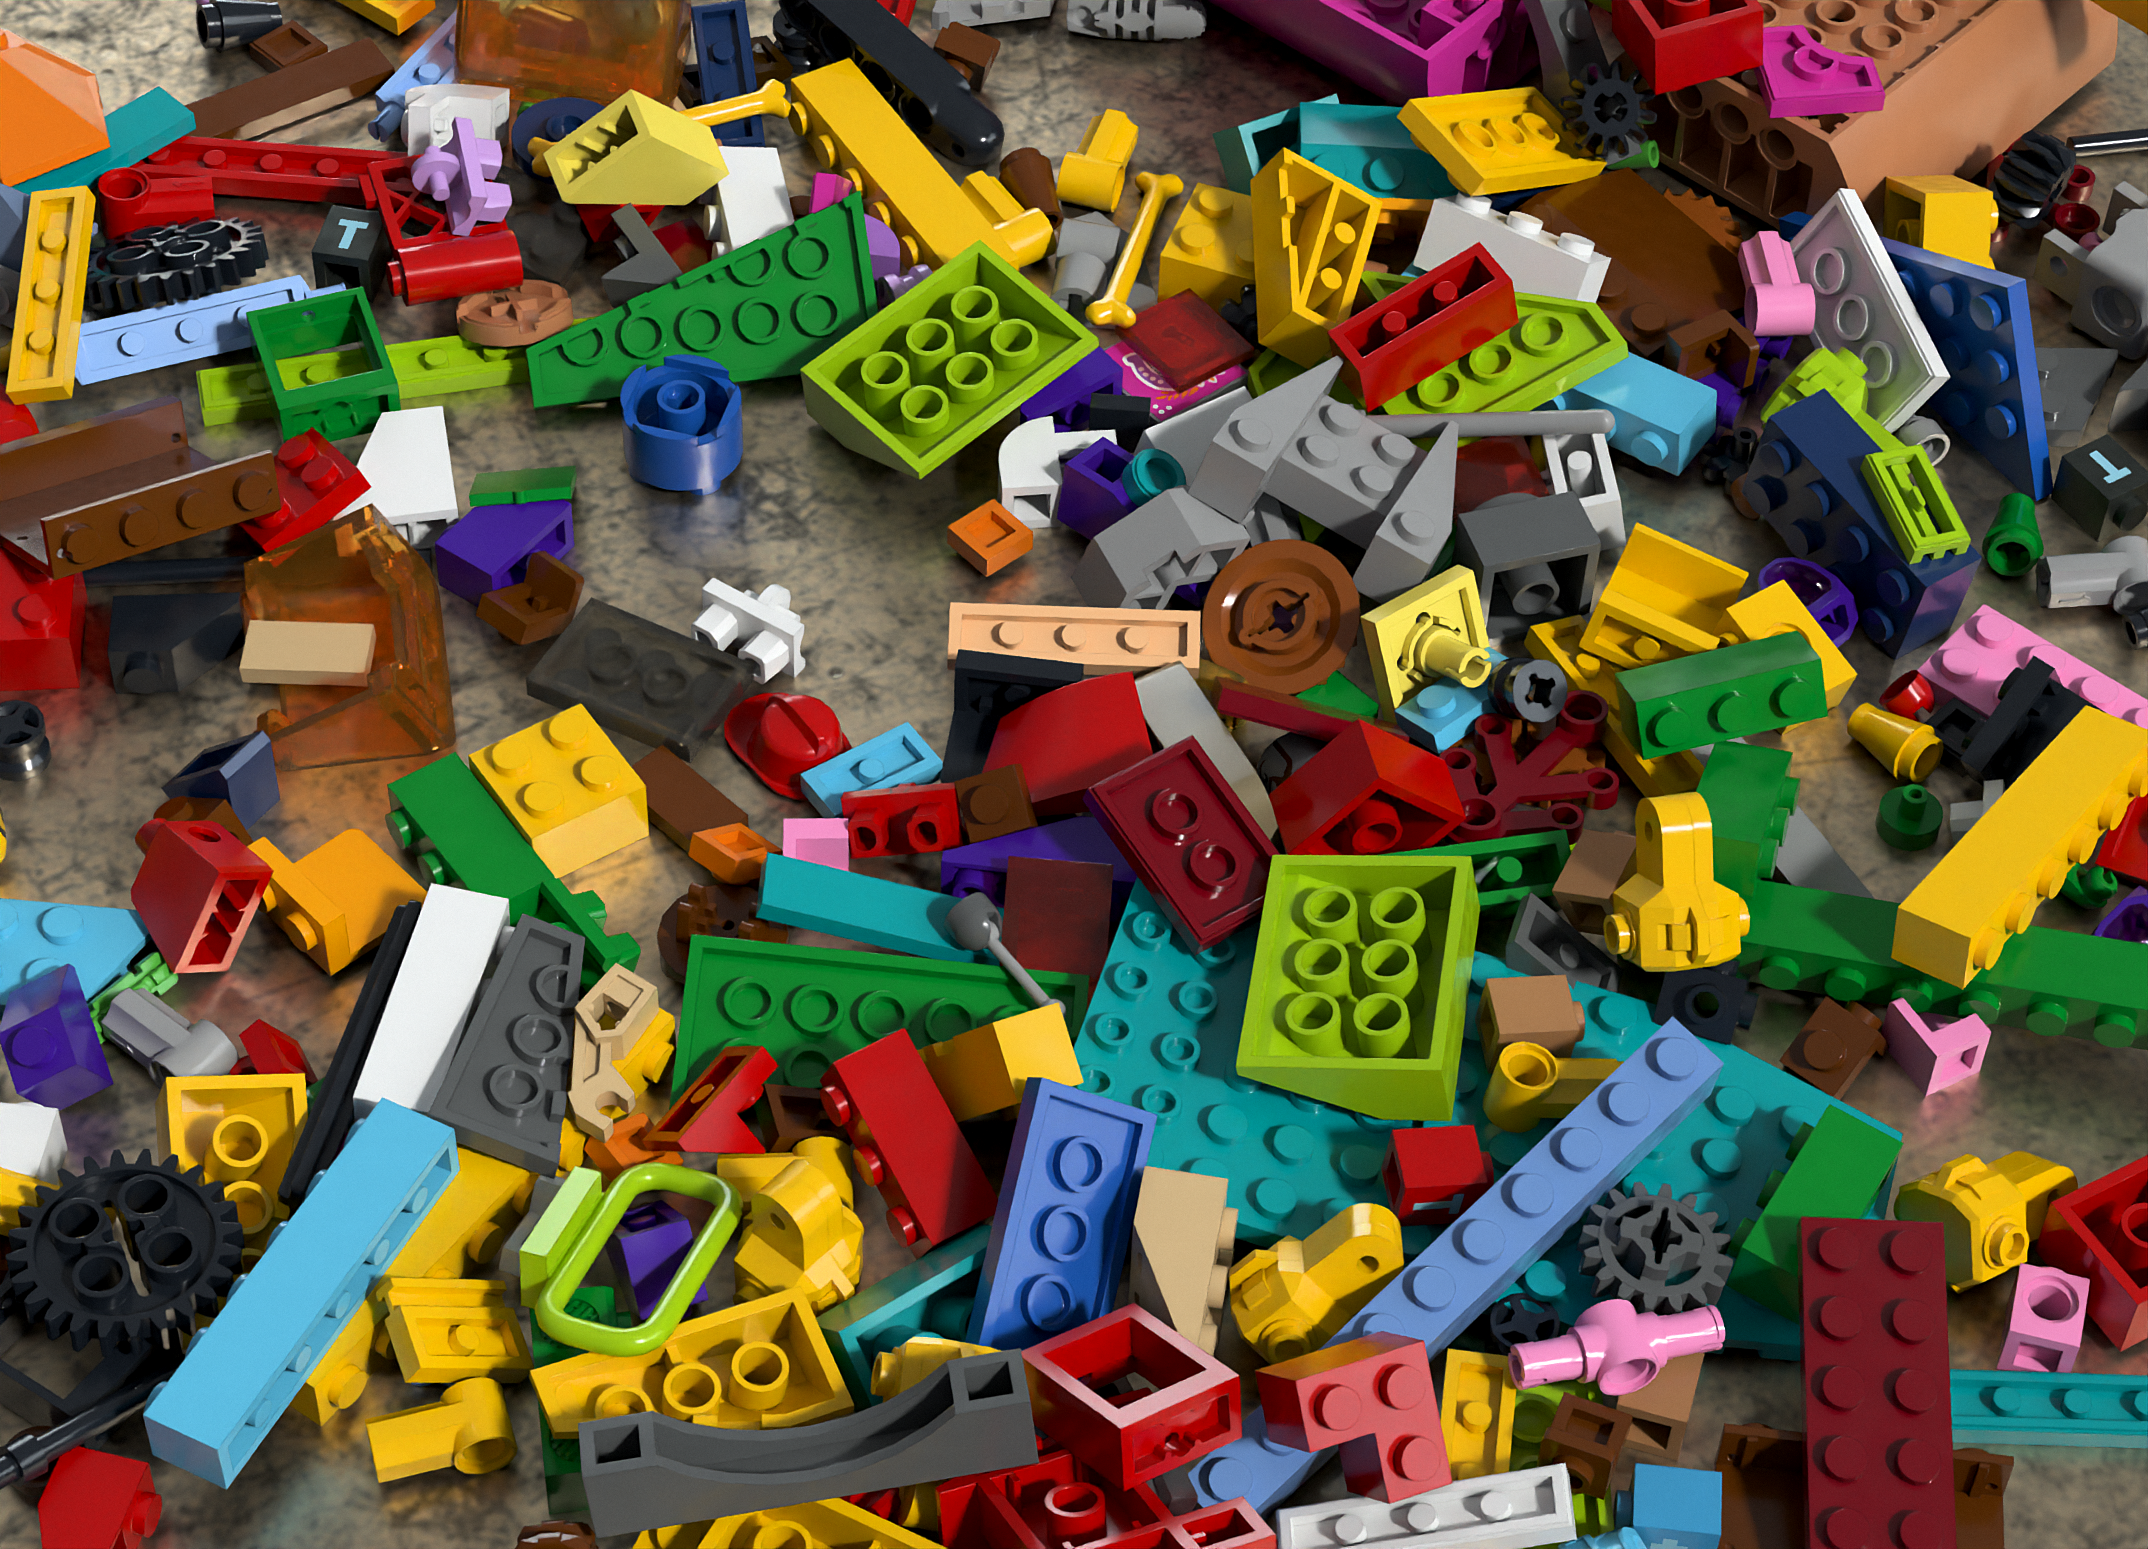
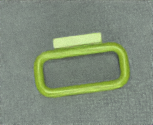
M651 1162L638 1164L622 1171L610 1183L607 1190L602 1192L601 1172L575 1166L519 1250L521 1306L535 1309L539 1327L552 1340L567 1346L616 1357L644 1355L659 1348L673 1334L739 1224L744 1207L739 1190L727 1179L713 1173L670 1163ZM650 1190H663L702 1199L715 1205L711 1216L644 1323L636 1327L619 1328L576 1318L564 1312V1308L638 1194Z

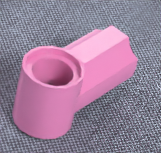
M1759 231L1753 238L1741 243L1737 257L1746 288L1744 303L1745 326L1755 337L1809 336L1814 328L1816 311L1812 285L1800 282L1790 243L1782 240L1779 237L1778 231Z

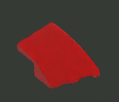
M1133 672L1108 674L1061 687L1018 707L1002 717L982 773L1012 764H1022L1036 817L1089 812V808L1082 800L1087 788L1153 755ZM964 823L966 838H968L969 835L967 832L966 824Z

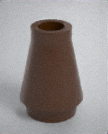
M1032 147L1020 148L1009 153L999 165L1000 175L998 181L1025 211L1033 207L1039 208L1048 218L1053 230L1060 226L1064 217L1059 208L1050 159L1041 155L1039 150Z

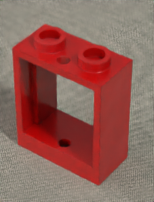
M1135 1303L1021 1351L1034 1425L1122 1491H1127L1242 1438L1240 1375ZM1133 1372H1136L1160 1389V1391L1120 1409H1117L1093 1392V1390ZM1172 1433V1437L1169 1440V1442L1164 1444L1166 1437Z

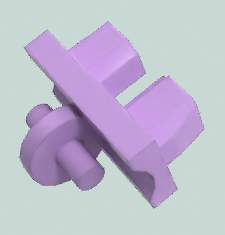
M455 117L451 124L453 129L452 139L441 148L438 146L427 147L424 150V155L413 163L411 177L414 187L420 192L432 194L433 198L437 201L445 200L451 233L453 235L469 236L477 220L503 222L511 206L512 197L509 185L484 181V178L495 180L501 168L503 155L500 142L475 138L472 120Z

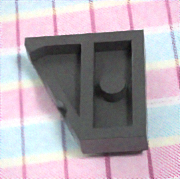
M2035 347L2048 446L2077 447L2086 429L2088 419L2093 415L2100 401L2102 390L2108 378H2111L2114 372L2118 350L2109 348Z

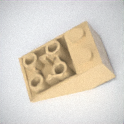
M1145 1166L1133 1223L1128 1304H1137L1214 1357V1351L1219 1346L1222 1330L1225 1290L1228 1291L1230 1286L1229 1269L1233 1267L1235 1252L1233 1245L1239 1209L1226 1207L1227 1178Z

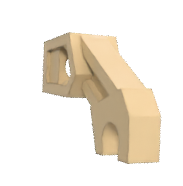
M617 963L610 968L575 1006L576 1024L571 1091L567 1093L568 1106L577 1127L603 1143H606L614 1133L613 1119L601 1114L599 1110L606 1105H615L627 1114H630L636 1106L634 1091L612 1065V1060L625 1059L659 1012L658 987ZM605 1014L617 1021L615 1029L602 1031L598 1022Z

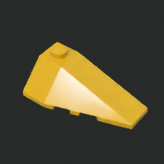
M305 1073L166 1077L155 1102L159 1167L172 1154L178 1155L181 1174L199 1164L204 1169L205 1185L220 1180L224 1187L225 1201H235L237 1205L238 1221L242 1224L245 1248L242 1249L244 1270L243 1273L233 1275L234 1282L242 1274H249L265 1254L268 1240L274 1229L282 1221H288L290 1214L289 1206L279 1202L277 1192L308 1120ZM217 1296L219 1313L225 1307L227 1297ZM196 1313L197 1331L202 1327H210L215 1318ZM179 1329L182 1350H187L193 1337Z
M801 1285L680 1323L673 1334L659 1348L644 1355L616 1357L588 1352L530 1370L529 1375L554 1439H579L578 1423L646 1411H655L684 1422L722 1429L775 1430L818 1424L852 1413L854 1410V1403Z

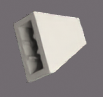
M443 406L382 412L356 465L371 485V488L333 517L338 552L355 551L356 545L382 544L383 550L431 548L432 554H436L434 543L438 540L441 533L448 526L459 522Z

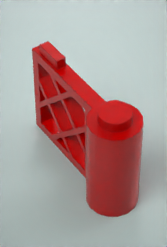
M424 154L367 163V174L358 176V184L366 209L378 208L394 261L386 262L387 281L392 297L402 296L404 304L408 307L523 285V266L518 242L514 231L508 229L505 218L501 223L490 222L491 224L473 227L469 236L453 235L447 211L443 215L421 205V202L428 194L415 189L409 198H406L386 188L384 181L399 178L412 180L411 167ZM484 178V181L492 182V179ZM410 216L433 227L428 235L407 239L402 238L400 228Z

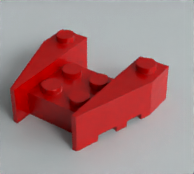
M1148 1387L1105 1400L1117 1409H1120L1153 1394V1392ZM1172 1433L1166 1437L1164 1444L1169 1442V1440L1172 1437ZM1036 1434L1039 1463L954 1477L935 1488L939 1545L948 1549H1276V1534L1243 1496L1174 1517L1146 1482L1127 1491H1122L1051 1437L1042 1441V1438Z

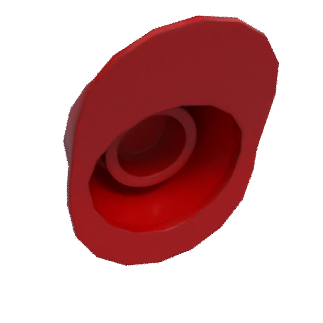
M783 692L762 693L739 703L730 711L724 722L725 740L732 751L773 791L794 800H808L801 792L800 774L853 749L846 735L841 731L840 722L834 711L820 699L808 695H792Z

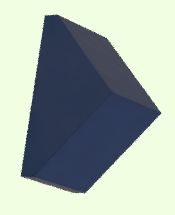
M261 730L206 748L161 789L170 799L178 796L226 799L247 831L280 800L271 740Z

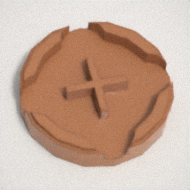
M523 279V285L520 287L509 288L508 291L496 293L492 291L464 296L456 305L459 334L468 341L485 346L509 347L540 342L567 330L574 321L571 297L568 299L567 291L558 284L543 280Z

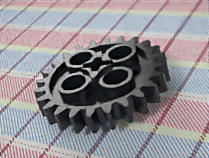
M215 216L201 222L199 217H194L186 223L178 224L175 220L168 222L166 226L148 225L132 232H125V238L107 239L104 241L105 247L90 248L84 300L89 299L90 305L102 303L105 309L121 304L122 310H127L137 304H143L144 309H149L158 302H166L167 305L171 306L176 304L178 299L195 301L212 293H221V286L240 285L242 284L240 278L256 276V269L265 268V260L269 259L261 225L254 226L252 220L240 222L239 217L222 221L221 216Z
M119 1149L113 1150L110 1166L100 1168L92 1157L87 1156L84 1157L85 1174L76 1177L63 1168L57 1170L60 1186L57 1191L41 1185L34 1188L37 1207L20 1206L18 1216L21 1228L11 1229L8 1233L11 1253L6 1255L14 1296L17 1303H25L27 1319L31 1324L45 1321L48 1339L53 1341L70 1330L73 1351L79 1352L93 1338L100 1341L102 1357L110 1356L117 1341H127L132 1355L140 1356L143 1339L152 1336L164 1350L170 1348L169 1330L177 1327L193 1337L197 1333L195 1314L199 1313L216 1319L219 1315L217 1296L227 1297L234 1284L233 1275L243 1273L242 1249L245 1248L242 1224L238 1221L235 1201H225L224 1187L220 1180L205 1185L204 1169L201 1165L198 1164L184 1174H181L179 1158L176 1154L170 1155L160 1167L152 1165L150 1149H143L135 1164H126ZM111 1207L115 1210L122 1225L123 1237L131 1258L139 1263L141 1281L150 1295L144 1297L138 1294L131 1278L122 1245L118 1241H114L112 1223L104 1208Z

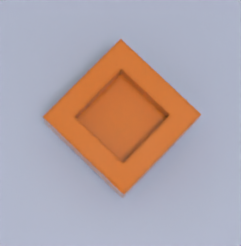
M993 498L947 526V544L984 576L988 577L1033 549V531Z
M742 823L693 833L688 856L712 871V876L718 881L732 885H744L751 879L760 878L761 866L767 852L782 855L783 850Z
M644 1112L613 1123L614 1133L606 1143L591 1135L584 1147V1150L610 1182L622 1171L638 1164L660 1162L682 1166L684 1162L677 1152L649 1151L641 1142L655 1126Z

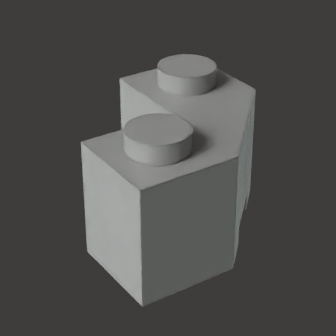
M1179 485L1165 490L1093 537L1092 541L1087 545L1085 553L1071 579L1088 607L1163 610L1177 586L1215 580L1217 575L1231 560L1242 554L1251 537L1242 523H1238L1189 495L1188 490L1190 486Z

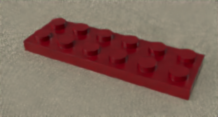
M1801 1216L1797 1224L1805 1549H1957L1944 1222Z

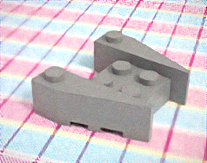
M1337 355L1236 408L1212 440L1188 490V494L1240 524L1263 492L1273 496L1366 549L1367 551L1352 579L1359 592L1383 605L1425 582L1452 532L1459 424L1450 420L1430 452L1424 451L1412 444L1406 437L1387 430L1359 414L1353 407L1340 403L1328 396L1345 362V359Z

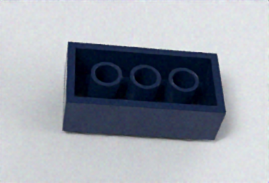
M1823 388L1768 417L1741 492L1747 498L1752 509L1759 515H1763L1784 538L1788 548L1794 555L1801 557L1803 560L1815 562L1839 578L1854 595L1858 621L1862 624L1868 637L1874 642L1879 643L1895 661L1950 631L1982 560V556L1969 544L1964 554L1954 555L1950 549L1946 550L1943 558L1932 560L1929 554H1925L1920 563L1909 565L1860 469L1865 455L1883 452V450L1830 393ZM1926 502L1924 508L1937 533L1941 534L1942 531Z

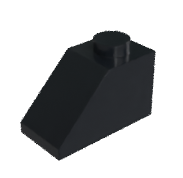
M240 592L113 596L107 652L116 694L180 692L244 646L247 633Z

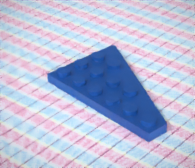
M1795 211L1779 218L1781 239L1790 242L1814 216ZM1879 236L1950 375V378L1926 403L2023 494L2029 496L2034 501L2052 494L2053 480L2026 279Z

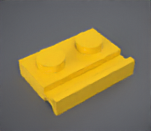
M390 1277L375 1292L378 1302H386L390 1313L384 1321L405 1383H458L466 1379L479 1377L491 1378L499 1383H520L530 1374V1370L535 1369L514 1308L505 1307L502 1294L507 1290L504 1280Z

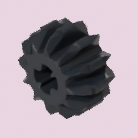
M1613 61L1611 63L1607 79H1604L1602 70L1597 63L1590 64L1587 67V75L1591 85L1578 76H1573L1568 82L1571 90L1581 98L1562 97L1559 102L1560 108L1577 112V116L1570 117L1561 123L1562 131L1567 132L1581 127L1584 133L1575 140L1573 146L1580 151L1588 144L1591 138L1596 140L1594 148L1595 159L1602 160L1606 156L1609 141L1612 142L1615 153L1619 158L1627 156L1629 154V145L1625 135L1639 145L1644 144L1648 139L1645 131L1635 122L1653 124L1657 120V113L1651 110L1640 109L1641 104L1648 103L1656 95L1652 89H1646L1638 94L1633 90V87L1643 77L1639 70H1635L1625 82L1621 81L1622 63L1620 61ZM1612 97L1621 105L1615 113L1622 114L1620 122L1611 118L1603 123L1595 116L1601 108L1594 107V102L1598 99L1605 103Z
M2030 130L2024 133L2021 139L2014 143L2010 152L2004 156L2003 162L1994 173L1993 181L1988 186V190L1993 191V199L1998 207V217L2010 225L2014 224L2023 229H2032L2038 226L2041 220L2048 216L2054 204L2058 203L2060 195L2067 187V182L2074 173L2076 153L2066 147L2065 142L2051 134H2044L2038 130Z

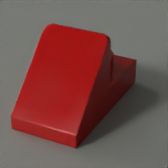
M763 1046L725 1047L641 1142L649 1151L765 1154L766 1150L737 1113L748 1109L761 1097L764 1091L762 1084L779 1065Z

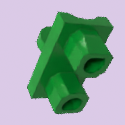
M559 878L542 881L539 890L543 896L542 905L534 918L585 937L579 988L580 997L583 999L615 963L634 973L641 953L640 946L628 932L611 936L604 934L603 928L607 918L605 904L594 890L572 894Z

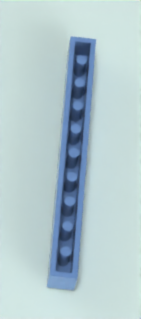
M1672 1016L1319 1350L1385 1331L1424 1340L1428 1362L1430 1363L1590 1210L1593 1204H1597L1711 1095L1724 1062ZM1261 1404L1242 1422V1438L1210 1452L1188 1473L1198 1495L1193 1511L1243 1496L1265 1521L1339 1450L1338 1444L1308 1453L1269 1442Z

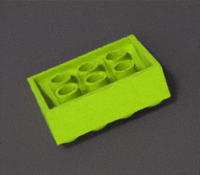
M979 239L800 369L807 414L846 448L920 480L1098 348L1099 338Z
M1272 855L1236 1061L1237 1075L1382 1120L1452 1121L1480 913L1471 856Z

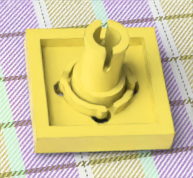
M1457 564L1360 617L1384 721L1397 724L1394 710L1444 676L1454 679L1466 687L1474 688L1485 682L1490 674L1491 662L1484 661L1490 657L1489 653L1484 650L1489 646L1474 572L1469 568ZM1420 614L1421 618L1419 619V622L1416 623V618ZM1402 655L1401 664H1397L1398 658Z

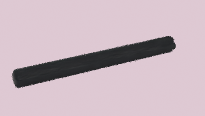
M410 900L407 905L397 906L278 1189L277 1196L279 1202L289 1206L290 1212L294 1214L305 1201L307 1189L314 1176L322 1169L328 1170L335 1161L354 1116L353 1095L422 909L421 902Z

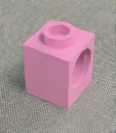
M2020 1263L2007 1302L1996 1369L2002 1371L2071 1373L2080 1348L2090 1279L2067 1274L2054 1267H2037Z

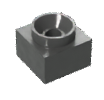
M1575 491L1541 498L1528 493H1508L1482 503L1471 512L1458 514L1451 568L1458 564L1474 572L1489 646L1494 647L1523 641L1526 639L1530 626L1590 613L1601 541Z

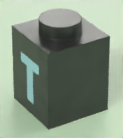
M331 206L311 251L316 289L337 285L342 282L345 284L346 290L363 286L368 302H374L386 274V262H391L393 257L379 212Z
M2106 434L2062 456L2050 498L2091 537L2099 542L2119 531L2127 532L2132 530L2145 518L2148 512V471L2114 439Z

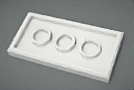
M1840 188L1789 242L1800 282L1811 284L1814 290L1815 322L1809 338L1815 350L1825 347L1829 351L1836 353L1843 346L1866 365L1868 371L1862 376L1866 381L1869 394L1866 413L1893 435L1950 378V375L1855 189Z

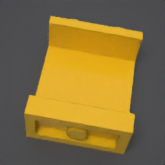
M1636 522L1578 647L1629 670L1716 650L1720 638L1711 634L1725 609L1735 604L1749 572Z

